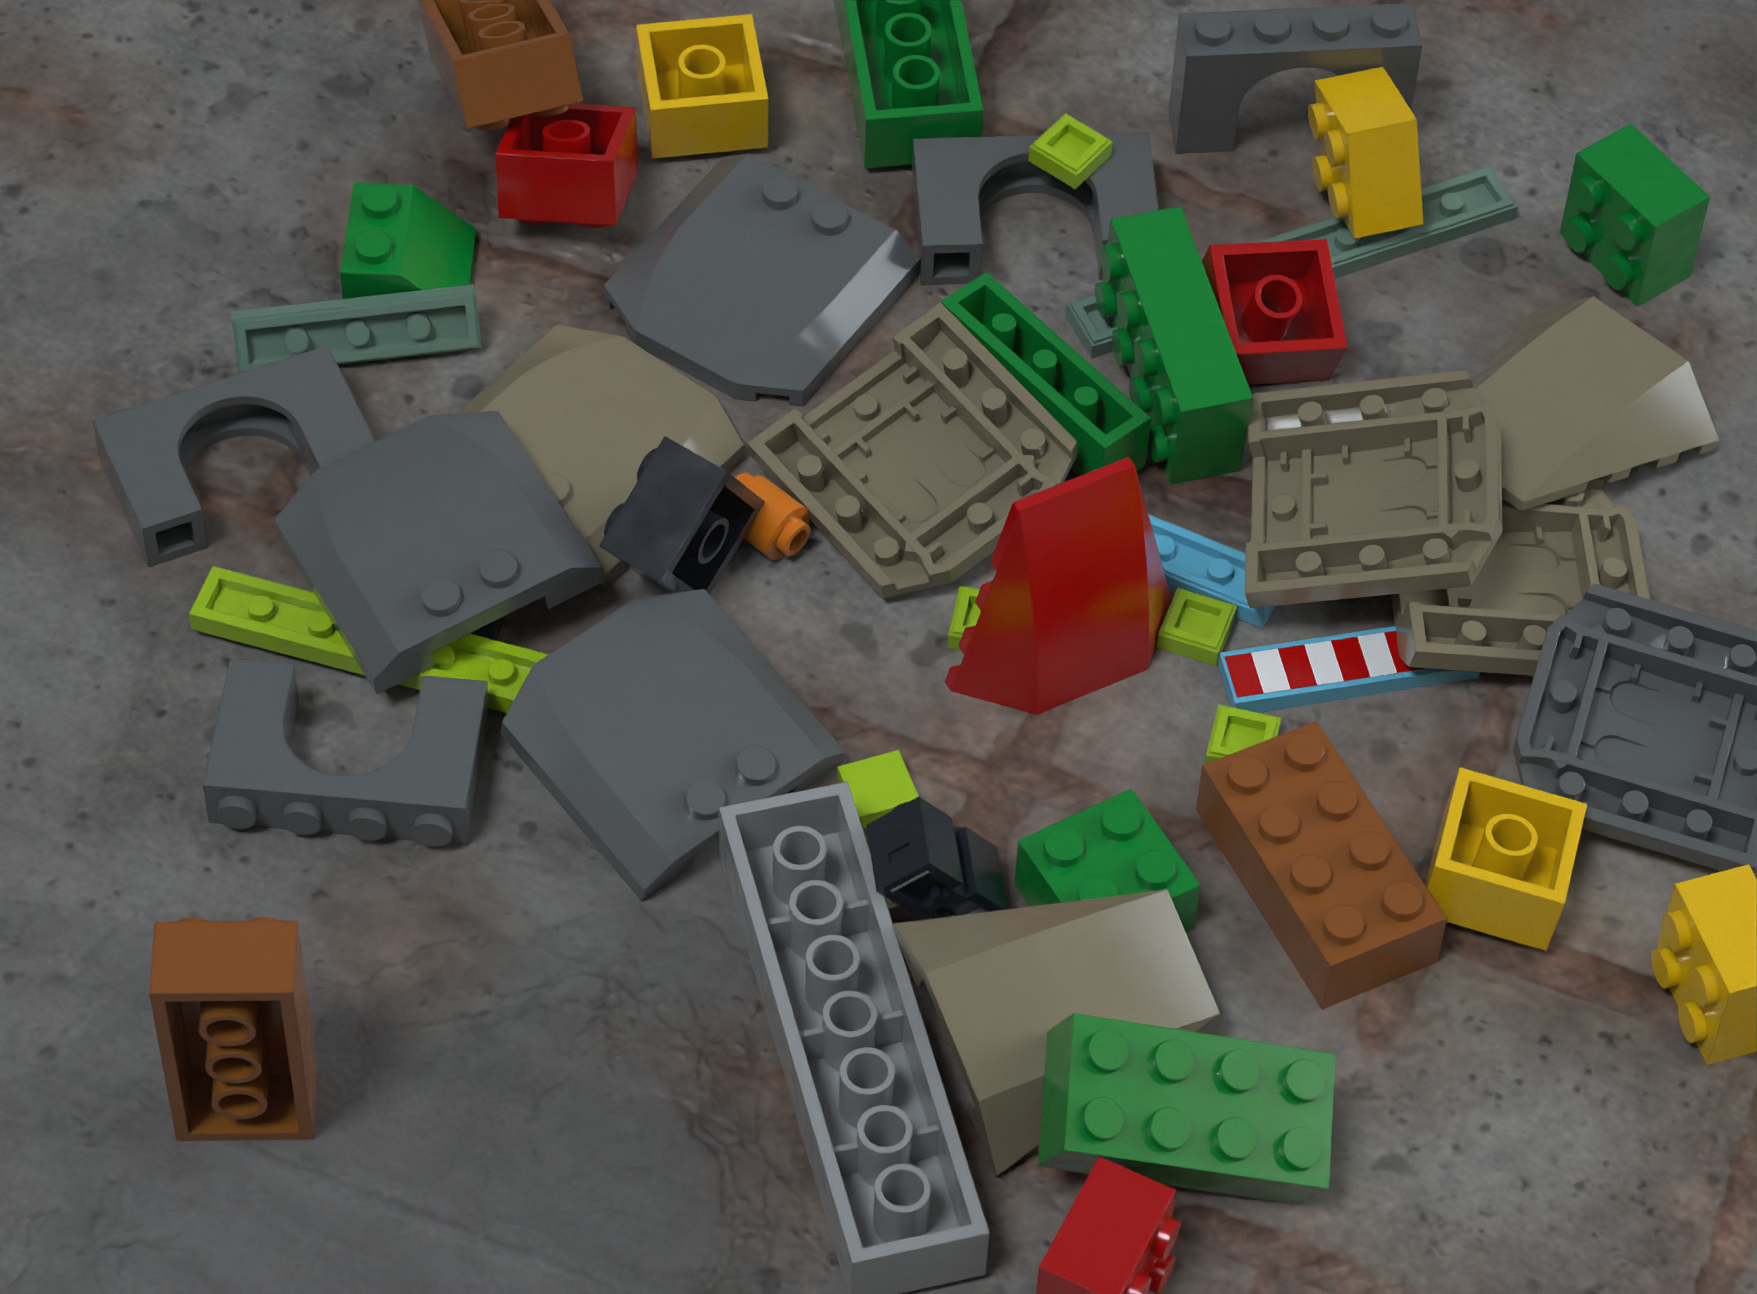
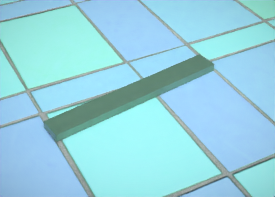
M1488 166L1421 188L1423 225L1354 239L1343 218L1335 219L1332 217L1258 242L1327 239L1335 279L1515 220L1518 206L1495 172ZM1095 295L1068 303L1066 305L1065 317L1090 358L1113 352L1112 332L1117 329L1116 327L1113 328L1110 318H1101Z

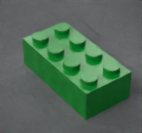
M834 0L864 168L912 164L913 139L982 137L983 106L961 0Z
M1181 206L1111 219L1108 243L1100 247L1103 281L1095 285V299L1101 318H1110L1113 328L1116 327L1117 329L1112 332V347L1117 364L1119 366L1127 365L1131 376L1129 380L1130 399L1151 417L1148 450L1154 463L1162 462L1169 485L1240 471L1253 397Z
M1073 1013L1047 1031L1038 1167L1090 1174L1098 1157H1102L1163 1185L1299 1205L1329 1189L1336 1054Z

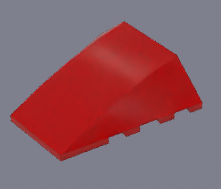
M1127 457L1014 501L990 561L996 571L992 581L981 585L975 600L981 611L975 626L964 629L958 645L964 657L960 665L950 667L945 679L949 690L1038 715L1148 670L1156 650L1158 633L1172 598L1137 471L1130 458Z

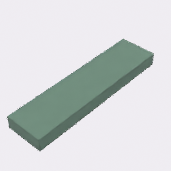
M474 284L231 311L238 372L249 371L287 359L291 355L305 353L327 345L337 365L482 348Z

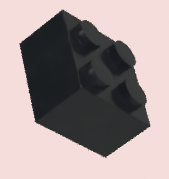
M664 436L658 448L651 450L642 460L637 472V483L626 502L618 505L608 517L604 528L605 537L599 547L641 576L671 593L705 589L710 595L765 501L728 471Z

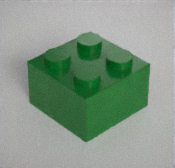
M1630 123L1576 153L1559 233L1564 237L1572 250L1581 253L1603 274L1605 280L1612 288L1620 290L1638 307L1691 277L1710 196Z
M1132 788L1018 840L1014 885L1029 907L1167 889L1185 932L1187 933L1195 929L1201 885Z

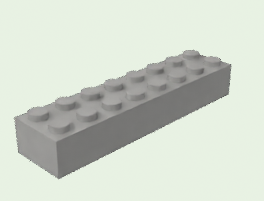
M848 782L719 807L720 857L847 1294H900L986 1275L989 1230L901 949L892 928L893 924L885 898L876 892L871 854Z

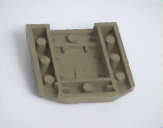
M941 302L893 336L894 351L803 416L795 407L747 442L750 456L783 491L809 510L810 520L882 598L954 582L994 552L1012 503L1063 483L1078 455L1077 441Z
M558 324L457 413L499 411L601 565L604 582L595 587L602 592H605L630 568L599 547L605 537L604 528L606 521L618 505L626 502L637 483V472L642 460L651 450L658 448L664 436L729 473L744 461V444L715 395L623 336Z
M1465 370L1252 393L1253 402L1248 424V444L1253 457L1251 542H1246L1245 596L1249 608L1472 586L1503 532L1501 430L1496 413L1488 402H1483L1473 387L1472 379Z
M1602 477L1588 481L1586 490L1523 511H1519L1502 498L1503 532L1472 586L1391 594L1399 657L1409 667L1534 676L1548 627L1562 614L1566 616L1583 599L1585 592L1594 583L1650 599L1635 518L1625 505L1617 507L1613 505L1602 490L1605 479Z

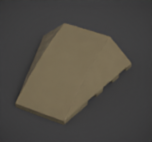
M1594 296L1531 311L1472 381L1474 389L1483 402H1488L1498 417L1501 430L1502 498L1519 511L1586 490L1588 481L1602 477L1609 483L1627 478L1633 467L1651 462L1656 468L1677 462L1681 452L1694 449L1700 455L1716 450L1719 443L1718 435L1689 361Z
M1167 889L895 923L892 925L917 988L927 987L973 1098L975 1107L971 1111L970 1117L995 1177L1039 1145L1047 1031L1073 1013L1197 1032L1220 1014Z

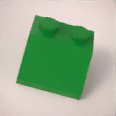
M353 182L340 270L343 299L471 285L477 237L476 228L414 185Z

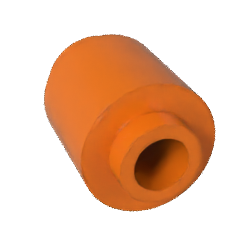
M748 472L737 475L736 479L765 501L743 539L771 560L780 559L785 555L793 556L799 552L806 544L811 533L809 510L762 475L754 477Z

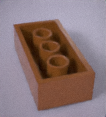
M418 0L430 57L467 129L476 127L478 130L483 131L495 130L508 125L511 122V118L532 113L539 117L554 116L565 112L569 108V104L583 101L570 33L550 0Z
M1317 721L1202 765L1196 811L1322 1010L1438 962L1447 917Z
M188 917L179 921L155 922L149 997L176 1141L314 1140L318 1068L298 921H280L272 917H256L249 921H208L203 918Z

